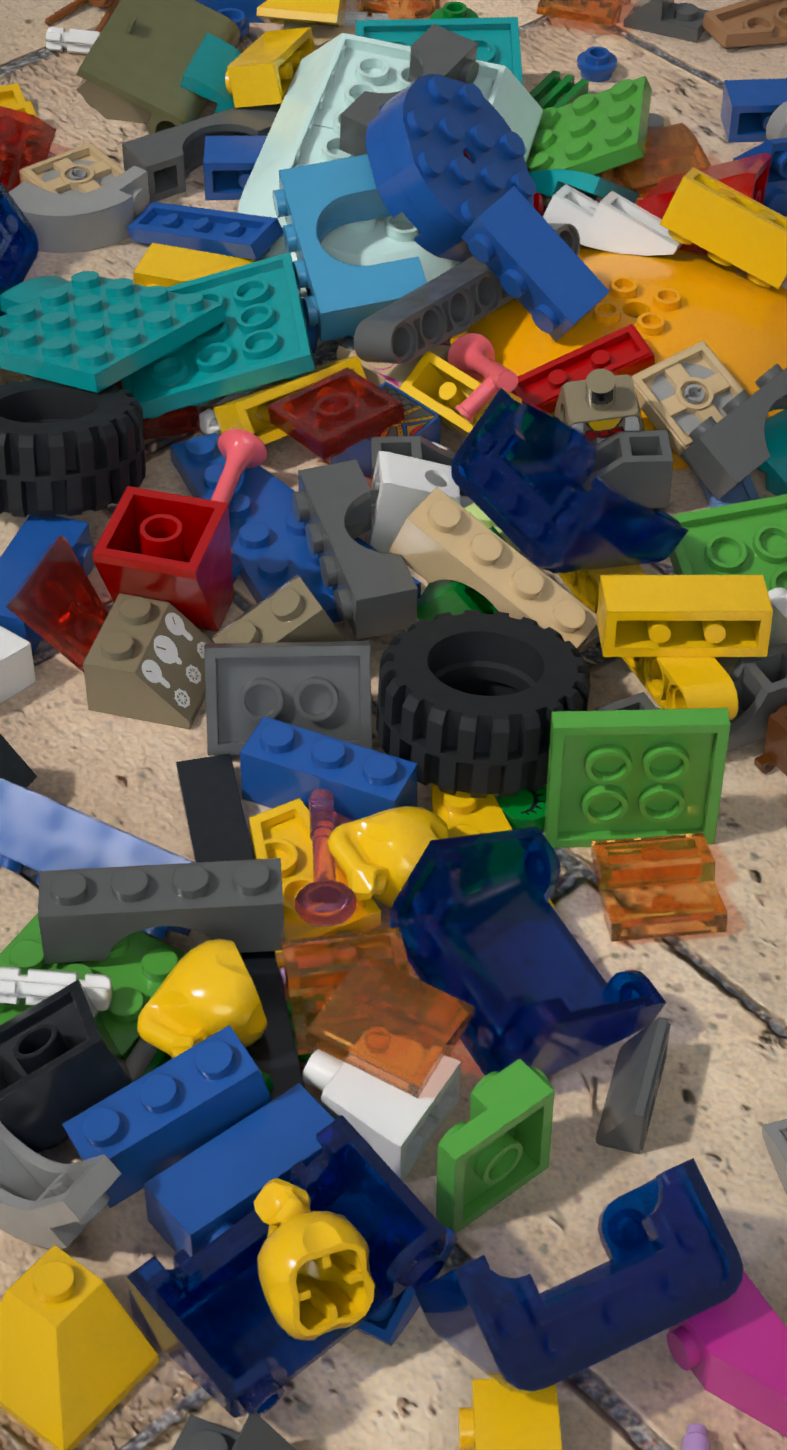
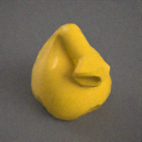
M404 806L391 808L342 824L332 831L327 842L328 850L347 876V902L355 903L360 900L371 899L374 896L387 907L401 912L416 911L430 903L444 879L449 863L447 824L438 815L422 807Z
M215 939L205 941L191 949L178 961L138 1016L137 1031L145 1042L168 1054L173 1059L229 1025L244 1047L251 1046L262 1037L268 1023L253 980L233 940Z
M278 1178L268 1181L253 1202L257 1215L263 1223L269 1224L267 1239L264 1241L257 1260L261 1287L274 1318L289 1336L307 1341L316 1340L317 1337L325 1333L354 1325L367 1314L374 1299L375 1282L370 1274L369 1247L366 1240L344 1215L330 1211L311 1212V1199L306 1190Z

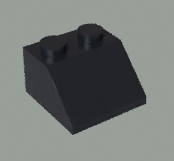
M79 979L0 1025V1121L19 1141L36 1153L61 1145L69 1137L62 1125L63 1123L133 1082L122 1055Z

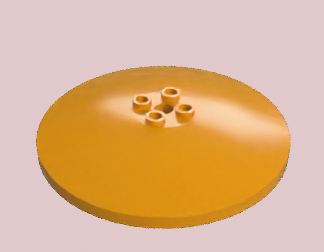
M580 244L578 257L610 292L557 342L548 333L543 332L536 326L532 315L517 298L470 325L468 331L450 338V344H452L454 340L464 334H481L490 341L494 348V362L502 364L517 376H520L633 323L654 353L655 364L704 340L739 385L752 396L760 389L755 384V381L777 363L783 370L787 368V290L782 286L779 289L773 286L770 288L759 286L748 279L746 271L733 264L731 266L718 264L709 258L708 255L678 249L673 255H630L599 250ZM483 377L481 380H478V382L482 383L485 380V378ZM501 390L498 392L499 395L512 402L507 392ZM641 409L645 430H657ZM785 409L768 412L766 419ZM554 412L537 420L551 436V422ZM552 439L542 453L556 457ZM671 447L673 470L690 468Z

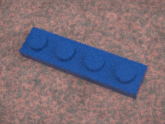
M152 202L126 227L133 242L144 244L157 243L250 260H258L267 254L270 246L283 234L278 218Z

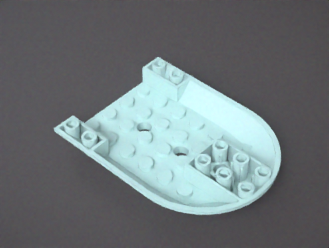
M341 33L303 58L298 65L242 192L238 213L278 218L273 202V190L279 189V170L354 157L349 153L339 150L341 114L364 91L392 93L402 91L412 84L409 82L411 47ZM476 60L479 64V71L473 84L481 90L484 98L499 112L510 129L521 137L527 148V153L524 154L525 162H527L542 118L543 109L507 66ZM403 212L394 218L393 216H387L340 226L330 232L321 242V246L329 255L351 265L368 266L419 256L427 282L462 263L436 257L419 246L414 241V238L421 234V232L409 221ZM280 217L278 221L283 230V225H287L285 217ZM283 234L270 246L268 253L256 261L288 253ZM291 252L293 261H296L297 257L295 252ZM301 288V297H308L306 288Z

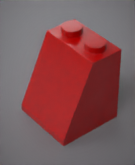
M761 153L698 170L764 205L772 154ZM688 172L663 178L652 190H648L643 200H638L637 205L662 219L682 178ZM694 243L691 245L683 244L679 248V250L707 255L708 252Z
M127 486L92 553L93 562L113 602L116 601L119 593L170 602L197 628L218 632L234 599L229 504Z

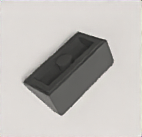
M657 1018L620 1048L596 1134L597 1144L639 1154L640 1150L644 1149L667 1057L671 1026L668 1023V1019Z

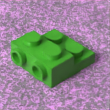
M520 1058L501 1072L494 1071L487 1074L477 1083L470 1095V1121L468 1123L462 1121L452 1126L438 1143L436 1220L441 1225L455 1231V1233L461 1231L549 1168L555 1091L542 1071L536 1067H528Z

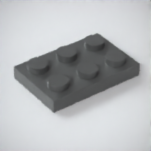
M370 641L205 644L208 755L229 753L231 755H240V751L264 716L372 749Z

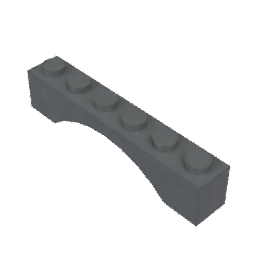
M668 430L618 431L602 442L573 455L546 462L527 464L488 463L465 458L436 446L422 436L371 437V484L378 451H386L449 465L457 472L460 496L485 498L490 495L508 511L547 512L551 510H576L587 507L593 510L669 507L673 456Z

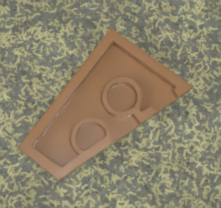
M744 0L712 10L704 14L702 27L724 48L787 43V0Z

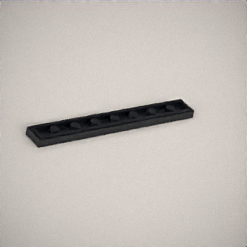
M231 754L176 762L195 862L253 860V852ZM274 951L239 953L253 980L268 1023L262 1037L251 1046L245 1047L259 1070L270 1074L274 1088L269 1094L273 1100L298 1083L305 1088Z

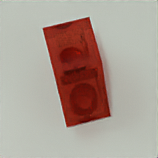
M0 106V196L5 195L21 184L19 170L47 159L56 132L55 128L34 115Z

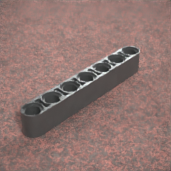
M548 223L578 256L580 237L576 227L568 223ZM472 256L363 319L355 330L354 349L357 356L365 362L407 364L515 298L506 293L501 286L500 280L485 263L478 261Z

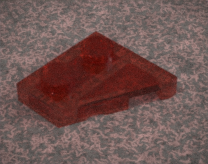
M60 535L50 544L6 606L84 673L83 662L102 628L108 612L68 541Z

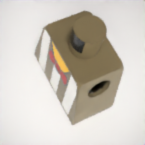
M595 369L588 374L586 380L571 381L561 386L551 422L556 459L573 455L592 447L618 431L645 430L632 376L627 374L615 376L607 369Z

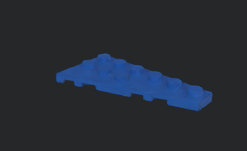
M216 433L196 436L170 445L171 461L195 498L211 499L225 466L226 458L218 448L220 436ZM260 465L245 468L229 504L231 552L239 556L243 568L239 574L256 603L298 575L333 624L341 622L335 607V590L333 586L326 587L321 576L320 556L318 553L311 554L305 532L306 524L304 521L297 522L292 506V493L296 491ZM359 537L355 539L363 547L378 552ZM412 576L418 588L417 599H419L421 596V582Z

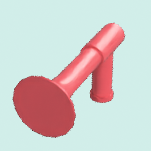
M476 333L464 334L454 340L447 356L449 364L478 381L483 377L485 378L460 405L458 404L455 407L469 423L474 420L473 418L500 390L511 392L518 384V377L514 372L502 364L494 362L495 353L490 341L481 334Z
M229 429L223 432L218 439V448L226 458V462L210 500L230 504L245 468L257 467L263 464L267 458V449L264 443L256 435L241 429Z

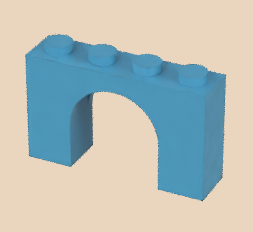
M367 154L279 170V189L273 190L275 212L278 218L285 217L287 225H283L286 250L296 254L297 260L293 261L299 289L306 288L308 297H303L306 320L308 325L316 324L321 342L354 336L358 324L363 319L427 283L419 256L375 265L358 266L333 258L321 246L323 239L340 226L392 216L376 189Z

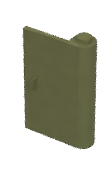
M120 0L80 65L76 75L152 112L148 124V132L153 134L199 119L209 99L180 87L184 72L207 32L237 48L241 37L240 30L233 20L195 0Z

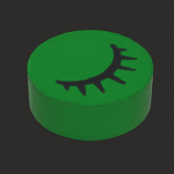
M546 786L531 793L527 789L520 790L518 795L513 797L501 798L499 794L498 804L514 832L531 834L544 829Z

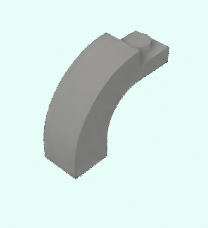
M133 166L103 187L81 194L53 193L24 181L0 197V238L27 249L50 253L85 252L118 243L130 237L126 227L150 205L148 173L142 168Z
M0 1122V1229L17 1239L36 1246L51 1248L53 1245H56L60 1249L67 1248L89 1222L107 1205L110 1197L105 1192L122 1173L105 1154L72 1164H63L49 1160L24 1145Z

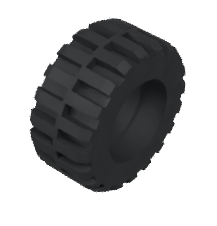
M32 378L30 381L22 382L15 380L0 386V514L6 512L11 513L15 517L25 518L27 515H37L39 518H54V515L63 514L68 516L81 515L84 511L93 510L96 512L106 509L109 504H118L127 486L140 487L146 477L143 409L131 392L126 389L120 390L117 385L113 384L95 393L40 378Z
M464 610L463 614L452 615L450 612L437 614L429 622L422 619L413 623L407 631L402 630L390 642L389 647L383 652L381 657L376 719L378 741L386 754L417 763V782L425 786L429 783L435 784L441 792L455 795L456 791L470 793L471 798H486L487 794H500L501 798L517 796L520 790L527 789L530 793L537 791L547 784L552 712L588 711L591 685L589 682L590 672L588 666L577 648L570 641L564 642L559 632L551 627L543 629L539 627L537 621L526 617L520 620L509 617V613L494 611L493 615L480 614L479 610Z

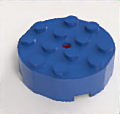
M440 74L422 76L381 105L378 116L368 123L366 151L376 189L393 218L403 212L409 221L421 232V234L414 238V241L434 256L464 262L473 255L468 248V244L461 236L477 217L513 186L533 206V195L536 193V185L533 178L529 175L523 155L525 153L524 142L516 132L510 129L503 117L484 98L481 90L475 84H466Z

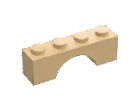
M438 487L406 518L389 550L393 554L402 555L406 565L427 582L432 583L444 579L461 582L482 594L499 612L509 613V617L521 620L523 617L535 620L539 627L543 629L551 627L561 634L564 642L570 641L578 651L581 650L598 626L597 615Z

